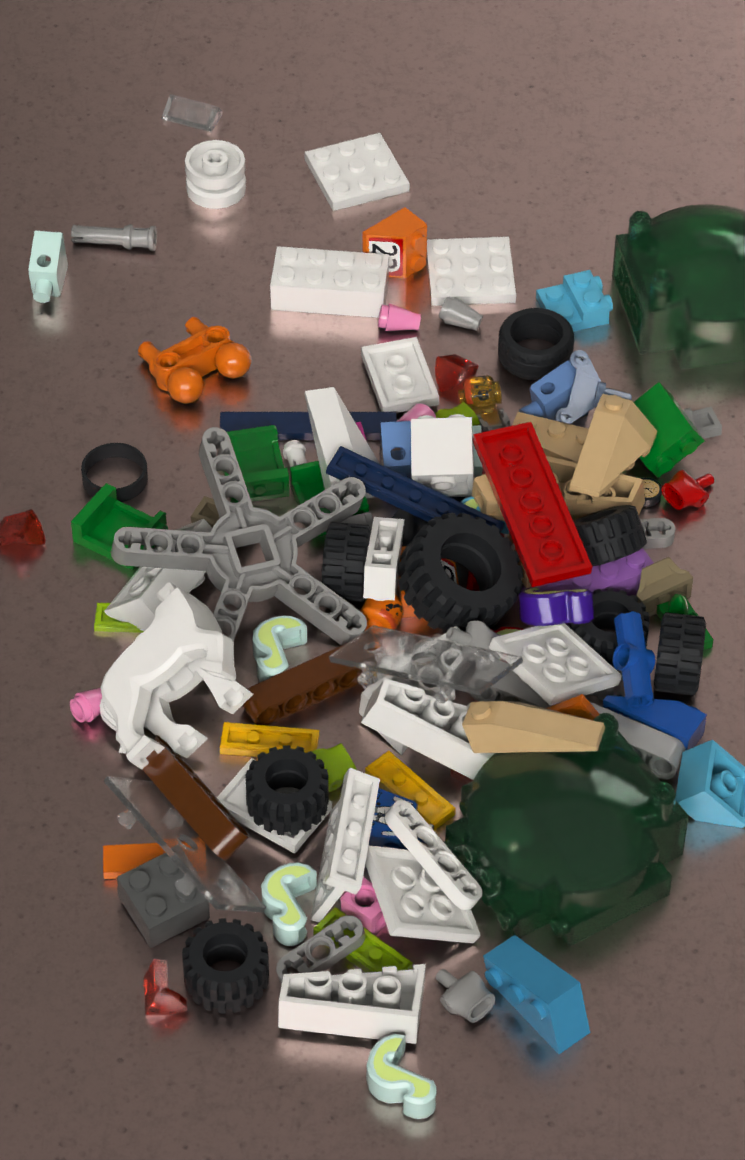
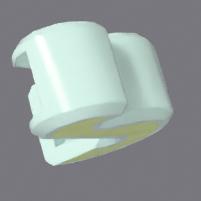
M286 615L276 616L260 622L253 630V656L257 662V678L259 682L287 670L289 664L283 649L307 643V625L301 619Z
M296 862L279 866L268 873L261 884L263 911L269 919L273 920L274 937L279 943L286 946L301 944L308 933L304 926L307 917L295 899L317 887V871L308 864Z
M392 1034L382 1038L370 1051L366 1065V1080L370 1093L379 1101L389 1104L403 1102V1113L408 1117L423 1119L432 1115L436 1108L435 1099L437 1093L434 1081L398 1066L405 1053L406 1035Z

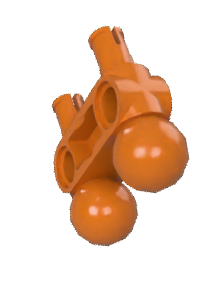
M198 317L190 318L185 324L186 332L192 336L161 352L150 341L143 342L138 348L139 356L150 365L149 370L156 378L157 386L164 391H169L175 401L183 404L195 402L202 396L204 389L202 377L218 369L223 376L235 379L245 375L251 365V355L248 349L242 344L233 342L230 339L228 329L222 326L208 327Z

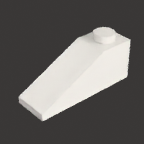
M374 517L365 561L363 598H370L376 601H395L398 584L397 572L401 557L405 519Z

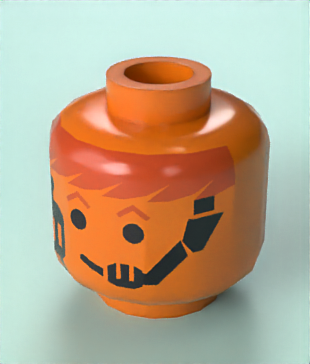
M395 595V601H376L367 598L360 610L367 620L366 633L375 637H386L393 634L404 615V608L397 595Z

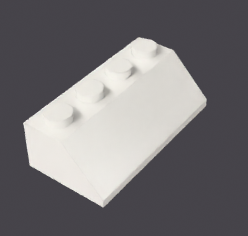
M201 519L176 530L211 532L212 527L205 519ZM158 545L154 549L158 552L164 551V549ZM182 548L186 553H195L191 548ZM139 567L104 612L109 617L121 622L131 623L140 628V630L145 631L153 622L156 607L161 603L156 594L166 583L171 582L176 587L190 593L192 589L198 587L205 580L204 574L206 571Z

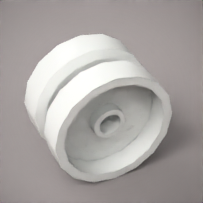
M211 140L199 143L187 152L185 158L186 190L188 197L195 204L204 208L220 209L232 206L242 199L246 191L245 157L242 150L227 141Z

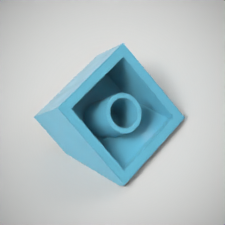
M713 739L683 751L674 804L695 821L737 828L745 827V766Z

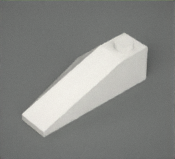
M334 387L304 392L325 490L341 481L326 474L327 466L340 446L380 464ZM365 493L366 498L374 497L368 493Z

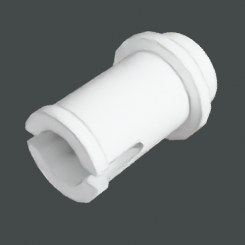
M291 440L284 445L283 456L288 460L290 468L308 463L304 444L298 440Z

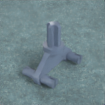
M577 350L570 356L571 365L577 369L567 408H561L556 412L555 419L559 422L572 424L581 416L594 409V407L596 408L602 394L617 395L628 400H632V395L606 388V383L601 382L588 354L583 350Z

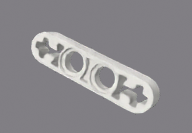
M396 801L385 814V821L388 827L455 906L463 910L472 909L483 894L479 883L411 804L406 801ZM417 838L422 839L428 845V847L424 846L421 842H419ZM438 863L443 864L449 870V872L445 871L442 867H440Z

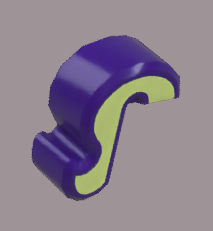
M538 587L524 589L519 593L520 618L527 625L584 624L594 619L593 593L588 589L540 592Z

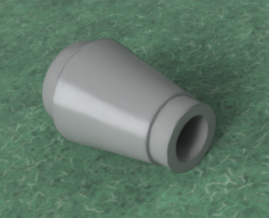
M447 297L441 308L439 318L443 319L445 324L477 331L482 322L483 315L458 298L452 299Z

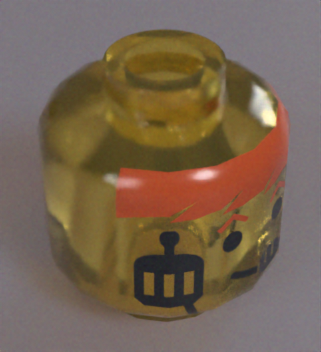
M490 375L467 378L464 381L463 389L458 390L459 402H465L476 415L493 413L497 410L498 404H502L499 381H494Z

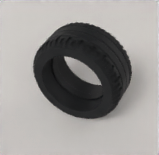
M528 308L515 312L505 319L499 330L498 356L500 362L508 372L522 379L538 381L564 362L570 361V356L574 350L572 326L563 316L548 309ZM535 338L549 341L555 346L544 350H532L524 348L517 343Z

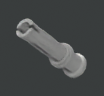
M130 224L124 226V228L73 225L71 237L74 238L71 240L72 243L123 245L126 249L145 247L149 248L150 251H155L157 228L156 226L134 228Z

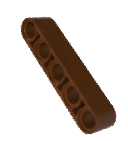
M365 635L251 686L247 690L252 692L253 695L242 706L255 725L268 726L360 684L363 674L376 671L381 667L382 662L390 660V658L373 636Z
M156 735L153 740L159 742L165 748L159 754L155 750L146 757L149 764L142 770L205 844L217 856L227 861L246 841L249 834L179 754L173 752L165 740Z

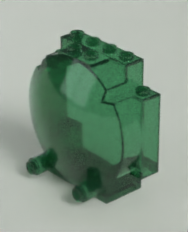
M700 204L675 208L661 213L652 219L645 211L633 213L629 218L628 233L619 234L615 237L612 278L639 353L645 354L673 350L680 370L745 361V211L724 205Z
M601 713L594 718V721L602 722L605 726L598 751L495 753L481 767L474 780L462 786L459 806L464 817L446 826L444 843L479 883L483 892L481 897L483 903L493 908L502 928L505 931L509 930L512 935H516L518 938H522L550 923L553 933L558 938L562 937L570 947L670 895L672 875L664 867V864L683 855L689 815L675 800L676 792L674 788L667 782H660L618 731L619 723L612 714Z

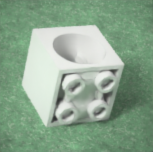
M455 414L448 418H435L424 415L417 419H411L412 480L448 497L472 496L474 480L472 417Z

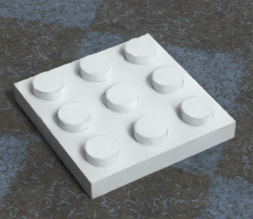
M381 133L305 151V161L333 211L406 193L410 190L409 181Z
M509 237L427 240V268L431 306H442L447 297L452 299L456 297L466 305L516 303Z
M565 623L534 626L494 637L489 646V649L503 663L510 667L522 681L527 683L550 706L581 694L585 696L618 686L622 675Z
M368 845L365 865L390 936L475 943L481 935L471 909L463 910L455 906L409 850ZM438 863L440 867H442L445 871L449 872V870L443 864Z

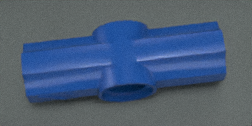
M633 611L620 613L614 618L618 646L613 654V666L616 670L622 671L627 707L634 709L648 707L654 703L650 674L655 666V654L652 650L646 649L641 614Z

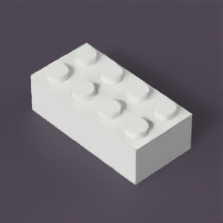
M277 246L270 284L271 310L379 318L381 305L386 303L389 282V254Z

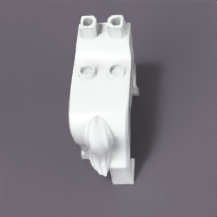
M171 582L166 583L156 594L161 603L156 607L155 618L151 625L143 633L139 634L135 641L117 658L106 672L101 685L100 714L102 720L116 731L115 737L120 743L119 753L127 754L129 762L140 769L149 764L146 759L149 754L154 750L159 754L165 748L159 742L145 736L144 729L150 730L154 735H159L160 738L169 744L173 752L185 758H188L208 739L188 724H176L169 702L186 695L202 680L209 687L218 706L231 714H234L253 695L252 692L235 680L237 678L234 667L233 640L222 634V630L208 606Z

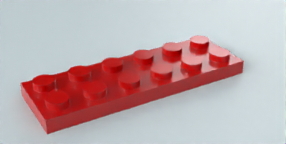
M532 422L473 434V444L531 587L591 574L592 564Z

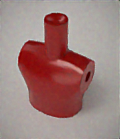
M680 470L670 481L662 486V495L677 510L689 506L701 507L709 498V494L704 488L714 484V477L708 473L694 480L686 471Z

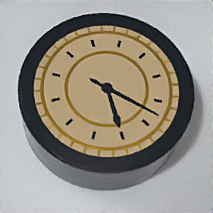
M640 478L643 479L645 503L643 506L651 507L658 504L662 496L661 484L652 478Z

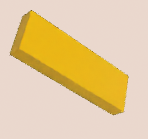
M224 722L220 754L258 757L262 752L269 753L270 748L277 747V749H283L285 745H290V749H296L297 746L302 747L304 752L308 753L318 749L320 733L319 730Z
M389 750L365 767L366 774L380 779L379 787L382 790L415 801L418 804L419 814L428 824L434 825V831L455 816L456 808Z

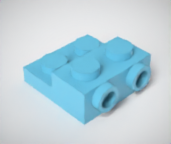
M590 270L564 275L563 284L536 290V299L540 307L554 311L567 319L573 328V332L609 324L610 311L613 310L610 295H603L602 293L603 285L601 278L593 276Z

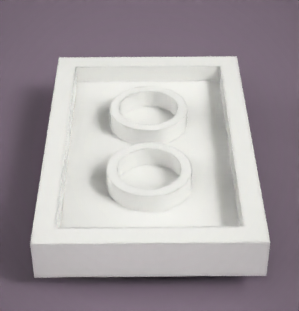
M417 337L361 347V357L381 412L399 413L409 411L416 404H425L428 407L439 405V394Z
M251 758L217 798L240 824L295 854L319 824H311V830L306 832L303 829L298 830L297 835H291V832L277 835L276 830L268 832L264 830V825L258 826L254 822V817H250L248 807L246 806L245 776L246 771L249 770V764L252 760H255ZM283 787L275 791L288 794L297 792L299 789ZM330 800L327 805L326 815H321L322 821L332 810V801Z

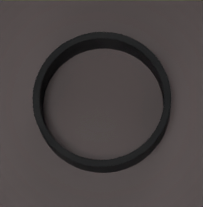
M107 443L92 449L84 457L81 465L83 486L90 496L94 497L102 487L88 479L86 475L89 469L97 462L112 457L130 459L136 462L143 470L141 476L135 482L122 488H116L118 501L125 502L131 500L145 489L148 482L147 461L141 451L124 443Z

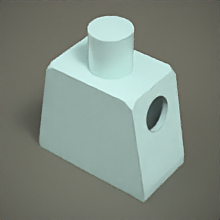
M35 231L28 273L32 293L34 294L33 298L37 302L47 303L50 301L51 296L58 297L61 295L68 261L63 233ZM46 256L50 257L51 261H46Z

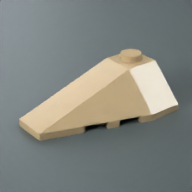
M602 394L580 453L569 491L600 497L618 481L619 475L624 470L632 469L635 466V461L640 456L645 457L650 453L657 436V430L632 400L624 399L617 395Z
M510 701L471 702L462 724L473 753L598 751L605 730L604 723Z

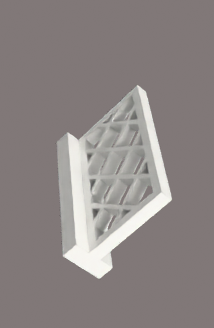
M349 768L345 773L340 800L330 812L310 919L318 923L326 916L344 891L357 894L362 886L380 779Z

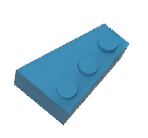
M513 935L483 956L486 967L485 978L488 983L502 994L558 1054H561L590 1033L580 982L516 935Z

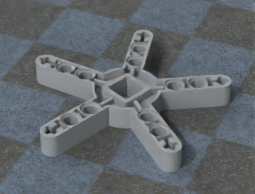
M212 427L204 432L198 451L220 517L211 532L123 527L115 533L111 557L120 565L206 571L210 581L221 592L213 615L221 630L233 642L248 602H260L274 596L340 645L362 637L367 627L366 617L361 611L296 564L298 547L325 532L331 522L340 523L359 510L366 493V487L360 479L355 477L341 480L279 517L270 511L253 507L229 435L221 428ZM217 471H225L229 475L223 476L220 475ZM226 498H235L238 503H231ZM319 508H326L331 513H324ZM295 523H303L307 528H300ZM260 543L266 562L242 567L235 548ZM158 545L162 547L164 551H155L151 548V546ZM182 548H191L195 553H186ZM301 588L305 590L307 594H298L294 589ZM224 605H234L238 610L230 611ZM319 607H327L332 613H325Z

